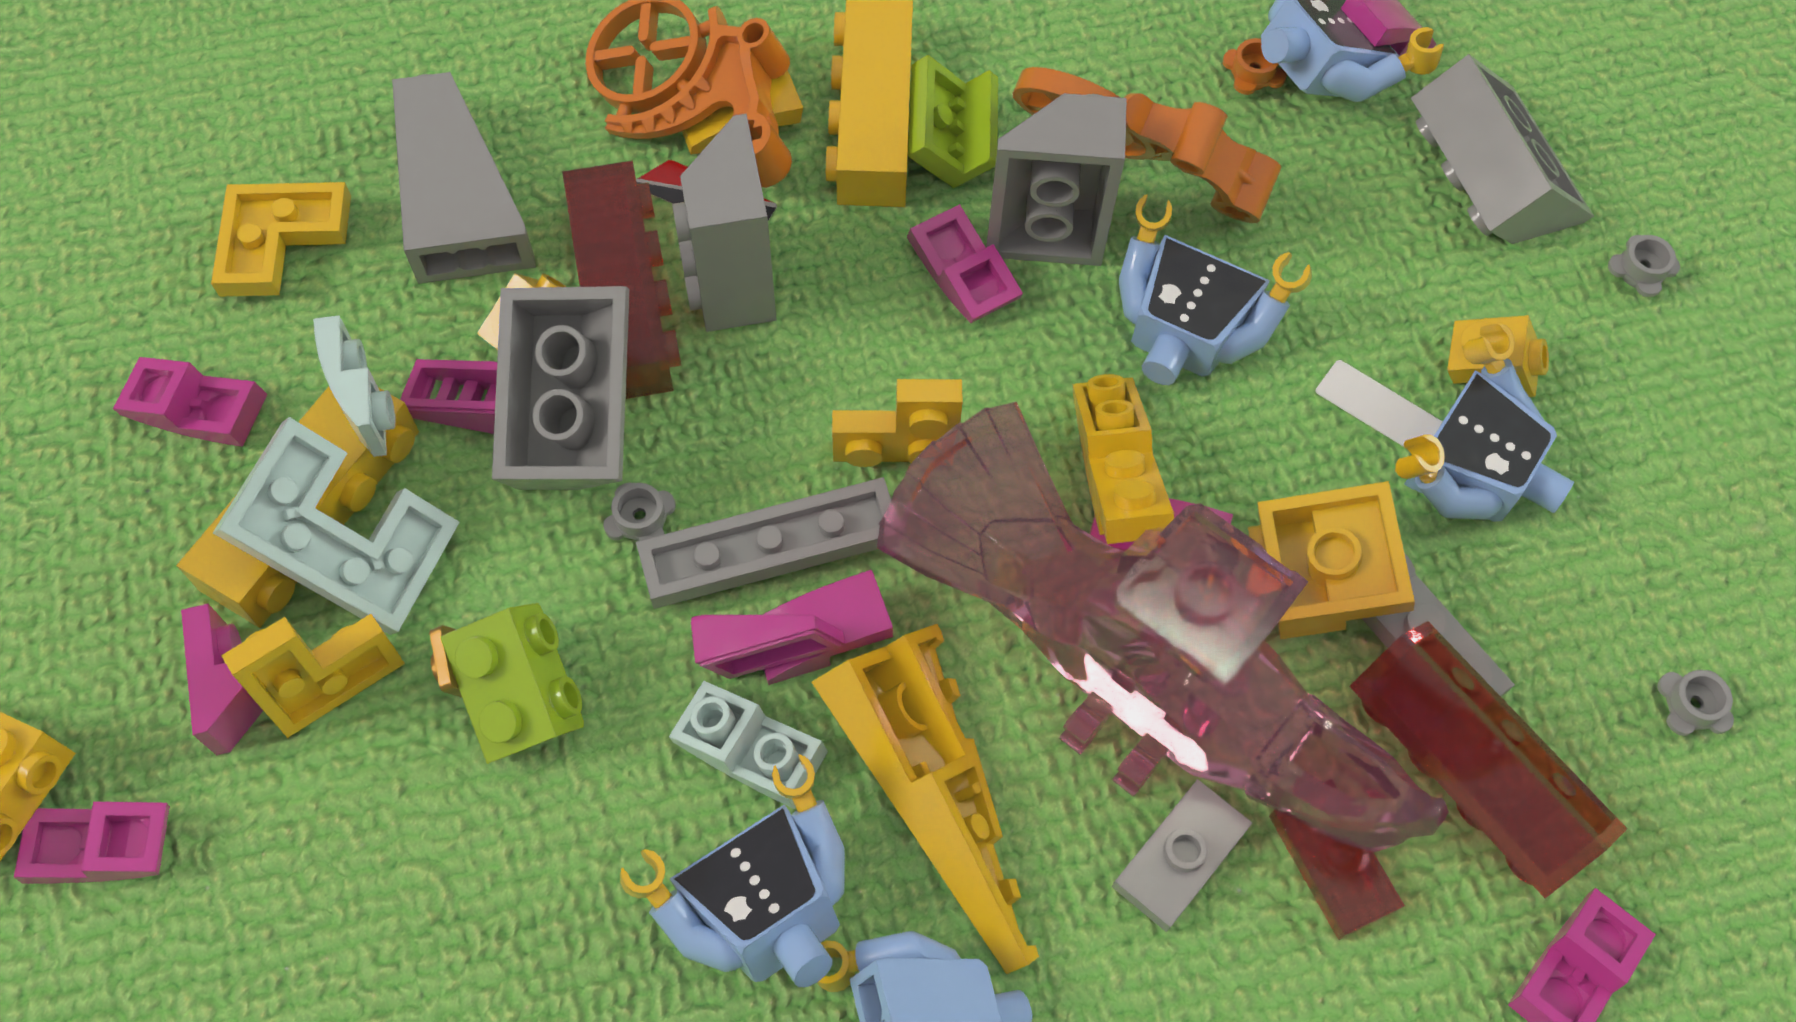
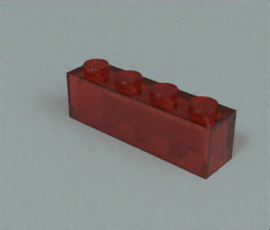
M633 160L562 171L580 287L626 286L629 289L625 399L674 391L670 368L682 365L675 330L663 331L661 317L672 315L666 279L655 281L652 267L663 266L664 264L658 231L646 232L644 219L655 217L649 182L637 184Z
M1429 621L1402 634L1349 686L1361 699L1366 713L1376 723L1387 727L1405 746L1416 768L1426 776L1434 778L1456 802L1457 809L1463 819L1475 829L1483 831L1505 855L1506 862L1512 872L1523 882L1533 885L1544 898H1547L1603 854L1628 829Z

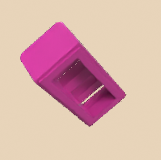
M416 359L400 400L405 402L413 419L494 434L497 362ZM436 380L443 381L436 399H430ZM460 385H464L463 388H462L461 394H460V396H459V399H458V400H455V399H456V396H457V393H458V391H459ZM484 390H488L484 401H481Z
M700 615L691 618L695 663L728 679L837 649L845 644L842 630L815 615Z

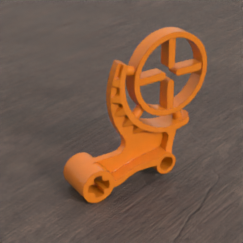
M628 0L612 10L600 22L589 41L585 64L588 78L593 87L611 106L618 109L616 115L608 114L605 119L607 123L605 129L609 134L632 139L665 137L696 125L720 108L732 107L733 116L747 114L761 187L767 188L776 185L785 178L790 171L792 157L791 152L779 137L778 123L771 104L770 90L772 79L779 78L788 70L790 57L765 20L752 18L744 22L741 27L728 26L721 9L718 6H714L708 9L709 20L699 23L689 7L680 0ZM659 13L674 14L685 19L689 25L690 36L656 41ZM640 19L638 39L646 50L652 51L659 61L684 58L676 72L664 83L653 89L654 68L645 56H640L633 46L608 49L615 37L625 27ZM706 36H709L708 46L706 43ZM635 65L633 94L616 93L606 87L603 79V70Z
M1029 67L1022 70L1013 91L1014 100L1031 115L1064 93L1081 95L1099 94L1107 97H1119L1113 92L1081 77L1043 67ZM1130 93L1124 97L1127 98L1125 158L1170 161L1184 173L1200 177L1214 187L1216 191L1210 204L1215 210L1242 222L1258 223L1282 167L1269 156L1257 152L1250 147L1238 144L1228 137L1223 130L1228 116L1223 110L1203 102L1193 103L1192 108H1173L1154 103L1141 93Z

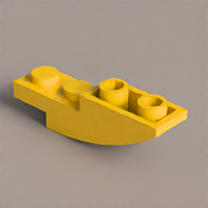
M1103 374L1090 378L1088 382L1072 384L1082 454L1099 534L1105 535L1107 544L1175 537L1174 511L1153 455L1152 429L1133 377L1123 378L1114 374Z

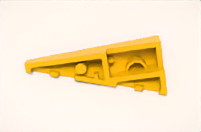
M934 624L906 634L885 647L848 659L811 683L1005 973L1009 974L1029 965L1039 958L1036 945L1028 946L1017 924L1012 904L1021 898L1016 879H1004L994 846L1003 837L975 741L974 739L965 738L956 719L952 703L961 695L956 679L944 678L936 648L944 642V638L938 624Z

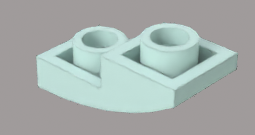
M339 315L313 319L318 357L334 397L351 427L374 457L387 455L386 430L395 428V411L390 392L388 390H379L367 367L365 350L361 340L351 339Z
M706 681L702 682L669 735L673 743L697 758L793 809L796 808L793 800L779 794L774 786L772 778L773 767L776 765L780 781L784 786L791 789L800 788L807 780V772L802 767L798 754L809 759L816 773L828 753L821 740L765 716L758 704Z

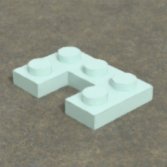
M288 417L277 429L213 531V534L359 618L363 619L367 615L372 614L385 633L389 635L397 633L456 530L459 521L406 488L396 492L369 540L315 508L348 453L291 417Z

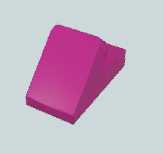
M209 603L182 609L192 735L216 756L230 753L263 712L262 708L235 679L221 656L241 644V638L234 624H227Z

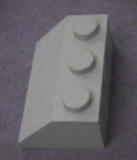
M1470 54L1411 97L1421 114V117L1416 120L1419 131L1433 147L1440 146L1447 158L1441 164V167L1455 188L1459 191L1466 190L1473 202V205L1467 208V211L1474 224L1484 235L1489 236L1493 233L1509 243L1515 244L1585 223L1594 217L1514 87Z
M1064 93L998 139L986 247L994 244L1004 259L1101 266L1125 161L1127 98L1107 97L1099 94L1081 95Z
M747 114L734 115L681 174L684 202L672 204L690 311L702 309L706 332L777 321L768 217Z
M626 286L501 288L492 480L518 490H581L622 481L629 289Z

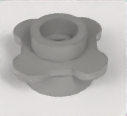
M1635 235L1630 237L1626 243L1627 249L1622 254L1613 255L1608 262V269L1612 275L1622 277L1627 284L1635 287L1637 292L1645 297L1658 295L1662 290L1661 283L1667 277L1676 276L1680 270V264L1672 246L1664 239L1654 235Z
M629 482L620 485L616 489L612 500V515L607 517L603 523L606 535L612 540H620L625 537L637 541L664 535L663 526L666 517L672 514L676 508L674 497L671 493L664 490L658 492L654 487L645 483ZM638 511L646 513L645 517L640 520L635 519L634 514Z
M1695 670L1689 672L1684 677L1675 672H1668L1659 679L1657 684L1658 691L1666 697L1670 711L1666 722L1669 728L1676 734L1687 736L1694 730L1710 729L1716 734H1723L1733 726L1734 717L1730 712L1733 704L1732 693L1726 682L1715 672ZM1690 699H1696L1700 704V708L1694 707Z

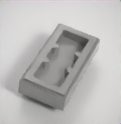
M1197 779L1118 876L1112 888L1167 932L1252 825V822Z

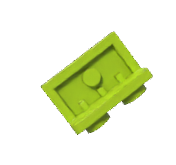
M926 55L911 64L908 157L953 188L994 168L998 145V76L988 70L965 83L930 55Z
M539 603L509 607L440 636L487 764L584 727V720L581 714L582 698L575 682L565 672L557 650L559 645L557 630L552 620L543 613Z

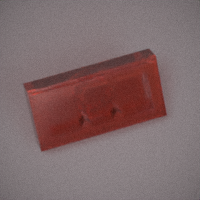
M1333 782L1274 809L1269 815L1338 940L1398 912L1405 906Z

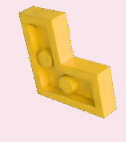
M346 183L227 184L211 284L219 297L280 295L286 246L346 244L351 194Z
M897 379L896 411L833 410V462H847L857 467H871L881 462H910L918 467H935L944 462H956L963 404L962 379Z
M372 614L367 615L353 625L338 630L329 640L313 650H310L287 618L283 617L267 628L254 632L244 642L221 655L235 679L287 738L405 664Z

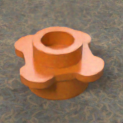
M1260 38L1248 39L1242 42L1237 50L1230 49L1224 54L1223 65L1231 70L1235 78L1233 86L1241 94L1250 95L1254 91L1267 86L1279 88L1285 83L1286 72L1278 67V63H1270L1265 59L1262 54Z

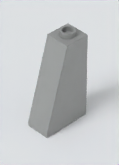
M451 73L422 74L415 77L392 79L403 246L418 284L536 268L535 256L525 224Z

